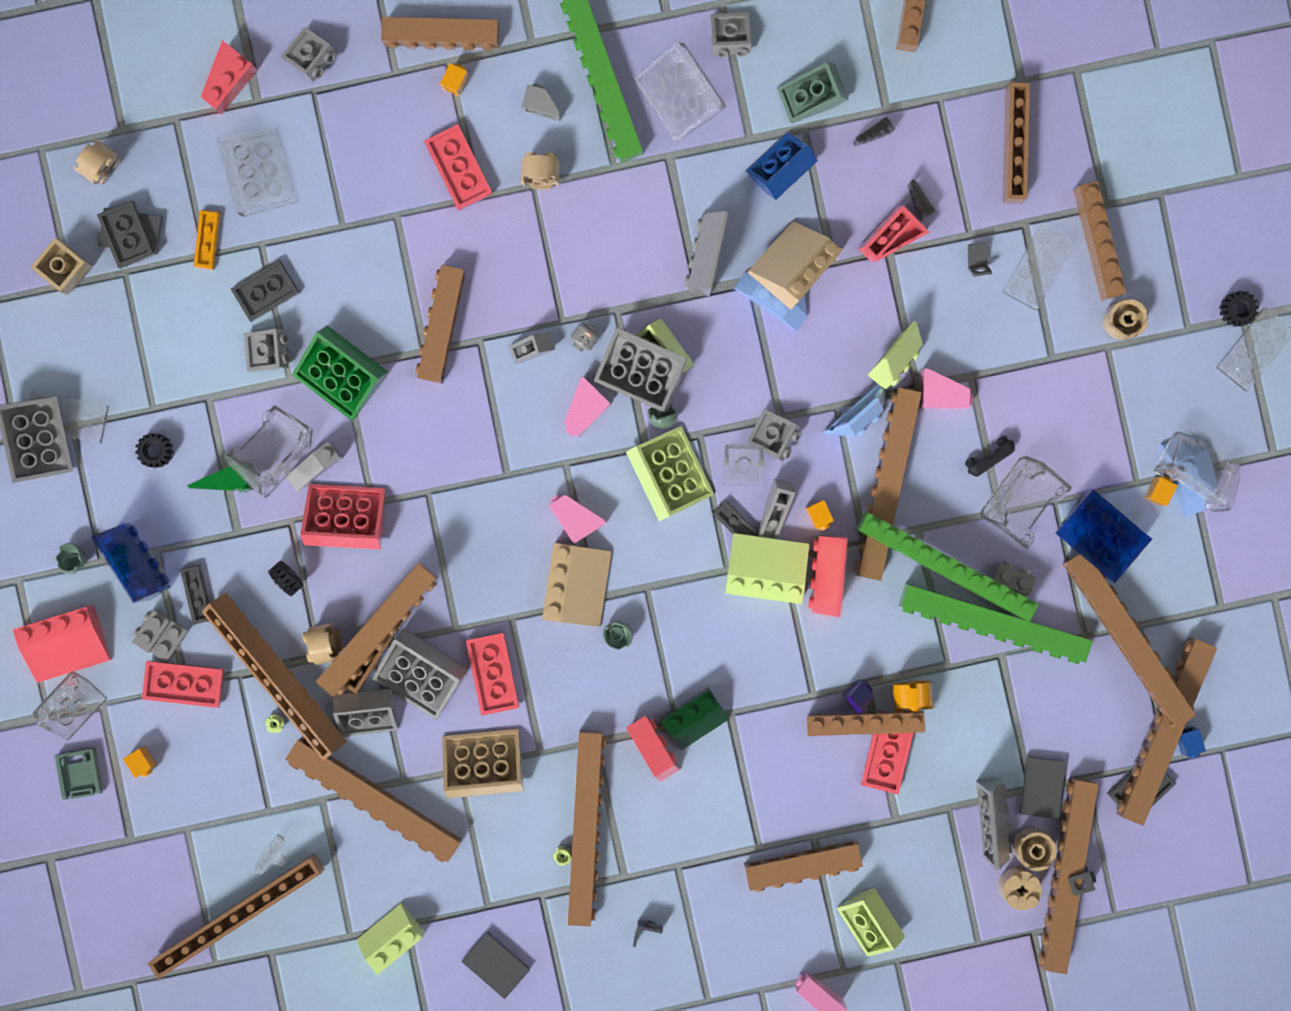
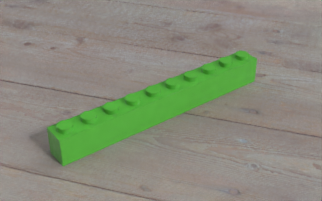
M562 0L560 7L563 15L567 14L569 21H566L570 33L574 32L576 39H573L577 51L580 50L582 54L580 62L583 69L587 68L589 75H586L590 87H594L596 92L593 93L596 105L600 104L602 109L599 112L602 122H606L609 128L606 129L608 139L614 142L615 147L612 149L615 158H620L621 163L642 156L643 151L588 0Z
M869 513L863 514L855 529L1023 620L1031 621L1039 606L1038 603Z
M907 584L904 585L898 605L903 607V612L914 614V611L922 613L921 617L929 620L936 617L940 619V623L949 626L951 622L958 624L957 628L969 631V628L976 629V634L987 637L989 633L995 635L994 639L1006 642V639L1013 641L1012 645L1024 648V645L1032 646V651L1042 653L1045 650L1050 652L1049 656L1061 659V656L1068 657L1069 662L1078 665L1080 661L1086 663L1092 645V640Z

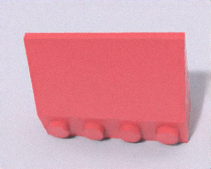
M309 484L300 533L303 544L309 546L381 550L386 489Z
M817 536V539H814L813 551H816L815 559L812 558L811 570H814V578L810 579V589H813L812 597H809L808 608H811L812 613L841 617L847 548L846 538Z
M94 605L13 629L18 649L37 683L111 660Z

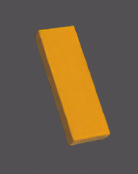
M200 210L193 265L195 268L214 270L221 217L220 212Z

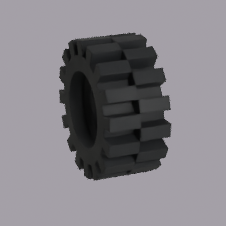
M1238 291L1227 295L1226 299H1223L1221 302L1223 305L1219 307V309H1222L1220 316H1224L1222 320L1227 321L1228 325H1233L1232 327L1244 326L1256 319L1255 316L1259 313L1256 311L1259 309V305L1256 306L1258 300L1253 299V294L1248 295L1249 292ZM1236 302H1242L1245 305L1246 311L1243 316L1234 314L1233 305Z
M148 433V435L145 434L142 439L138 440L139 444L135 446L138 449L135 451V454H138L137 459L141 460L142 465L161 468L164 467L163 465H167L169 460H172L171 454H174V450H172L173 444H170L171 440L164 435ZM153 443H157L161 447V454L157 458H152L148 454V447Z
M279 561L268 571L274 583L289 596H293L304 586L299 576L283 561Z

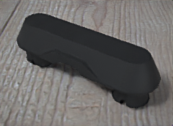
M1001 436V439L999 438L996 443L999 445V448L992 455L984 457L978 462L975 457H971L970 461L967 460L965 462L968 473L978 477L1015 451L1014 441L1009 440L1007 436Z

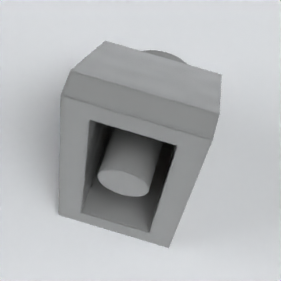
M539 84L527 85L522 103L523 112L560 121V113L547 90Z
M550 331L533 334L509 346L515 364L556 350Z

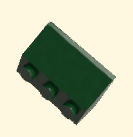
M709 687L661 718L662 724L681 750L729 720V717Z

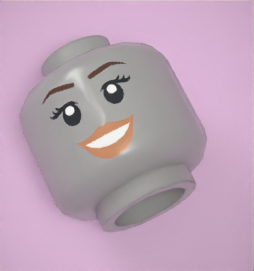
M588 322L585 324L580 323L571 335V339L574 341L573 346L581 352L583 349L591 350L599 340V330Z

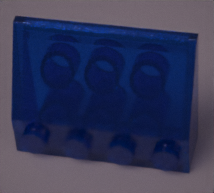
M1087 489L1055 532L1056 535L1113 583L1118 581L1152 540L1150 536L1094 489Z
M127 523L91 536L132 602L149 601L170 589L171 587L168 584L170 581L159 570L158 561L149 554L147 544L138 537L139 532L136 527Z

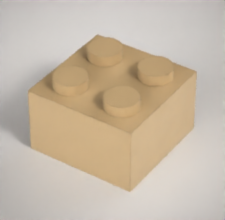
M54 238L30 268L59 292L69 295L92 265L65 242Z

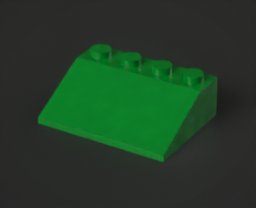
M327 325L316 332L292 375L353 421L381 385L388 371Z

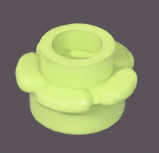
M277 714L268 717L265 721L267 730L271 733L282 731L284 726L283 718Z
M559 847L553 854L554 861L560 866L569 864L572 860V852L569 848Z

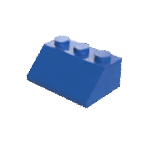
M787 132L756 160L746 172L766 194L777 200L803 174L811 169L818 160L809 145Z

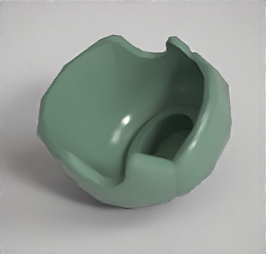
M672 404L668 412H662L653 407L648 410L650 423L657 428H669L676 423L678 418L677 409L674 410Z
M66 543L59 547L60 552L55 558L58 568L62 572L74 574L84 567L86 562L85 552L78 545Z
M613 621L604 628V642L608 647L616 650L629 647L633 640L632 630L623 621Z

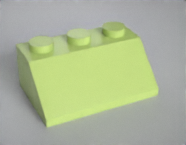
M662 319L649 324L636 335L686 357L687 360L682 375L695 365Z
M915 321L894 341L868 374L885 390L890 385L894 387L901 379L899 374H904L911 366L909 362L911 360L914 362L921 354L919 349L922 347L923 342Z
M875 888L860 892L837 907V910L867 957L895 950L906 937Z
M400 903L357 939V943L366 962L378 975L421 940L425 931L404 905Z

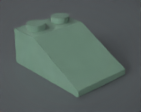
M825 62L777 88L790 123H795L827 111L849 100L835 64Z

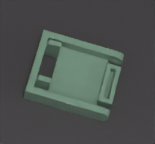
M96 748L55 755L63 800L69 799L68 791H70L71 799L95 795V790L97 794L103 793ZM83 755L82 762L69 764L68 757Z

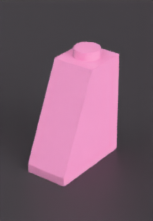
M930 369L921 370L922 393L920 408L969 409L970 405L973 404V394L970 393V388Z
M584 377L579 381L564 422L567 425L565 430L572 437L575 434L579 437L611 405Z
M558 494L551 499L552 503L549 506L573 544L606 524L603 518L567 495L561 496V494Z
M807 971L804 975H800L795 982L796 992L818 1011H848L841 996Z

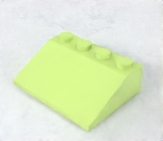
M682 426L626 452L659 521L714 495Z
M733 533L725 593L802 604L809 543Z

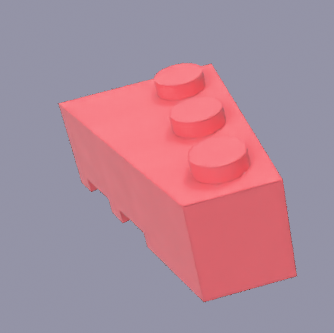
M222 40L201 98L222 115L258 70Z
M902 205L896 207L862 243L858 250L870 262H876L930 232Z
M644 716L626 727L654 777L659 781H663L679 771L680 768L676 763L677 759L673 752H669L666 745L668 743L665 738L657 733L656 729L658 726L653 718L649 720L647 716Z

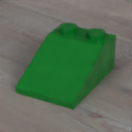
M240 461L187 486L189 489L228 490L247 493L254 490L255 485L259 484V481L251 463Z

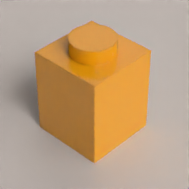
M450 63L440 82L442 89L460 97L469 78L466 68L458 63L456 65Z
M1167 476L1155 477L1144 498L1160 506H1168L1178 485L1172 483L1174 480Z
M824 500L805 508L814 529L819 528L822 531L831 527L830 523L834 520Z
M146 746L123 758L134 778L148 776L153 772L152 768L157 766Z

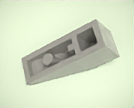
M326 442L290 472L286 478L294 489L299 492L343 459V456L332 442Z
M774 478L767 496L758 536L778 538L796 494L793 483Z

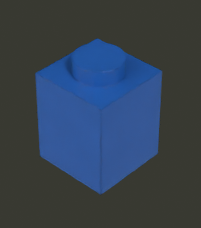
M1190 727L1183 730L1178 742L1181 754L1189 758L1199 757L1200 753L1206 751L1200 729Z

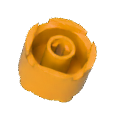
M930 681L893 684L895 712L906 711V708L910 712H919L921 707L924 710L934 708Z

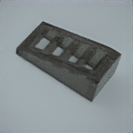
M885 117L855 138L853 144L859 146L890 135L894 132L895 127L888 117Z
M913 179L909 182L908 189L918 220L921 222L932 215L935 209L916 180Z

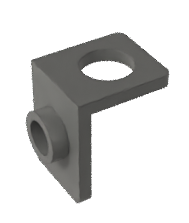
M986 242L968 245V270L974 277L992 274V270L987 262Z
M1085 866L1086 872L1068 877L1074 896L1095 891L1093 883L1097 881L1094 872H1089L1087 866ZM1083 879L1086 882L1085 888L1077 889L1074 886L1075 881Z
M645 920V922L637 921L633 947L636 948L640 929L662 934L663 926L656 925V922Z

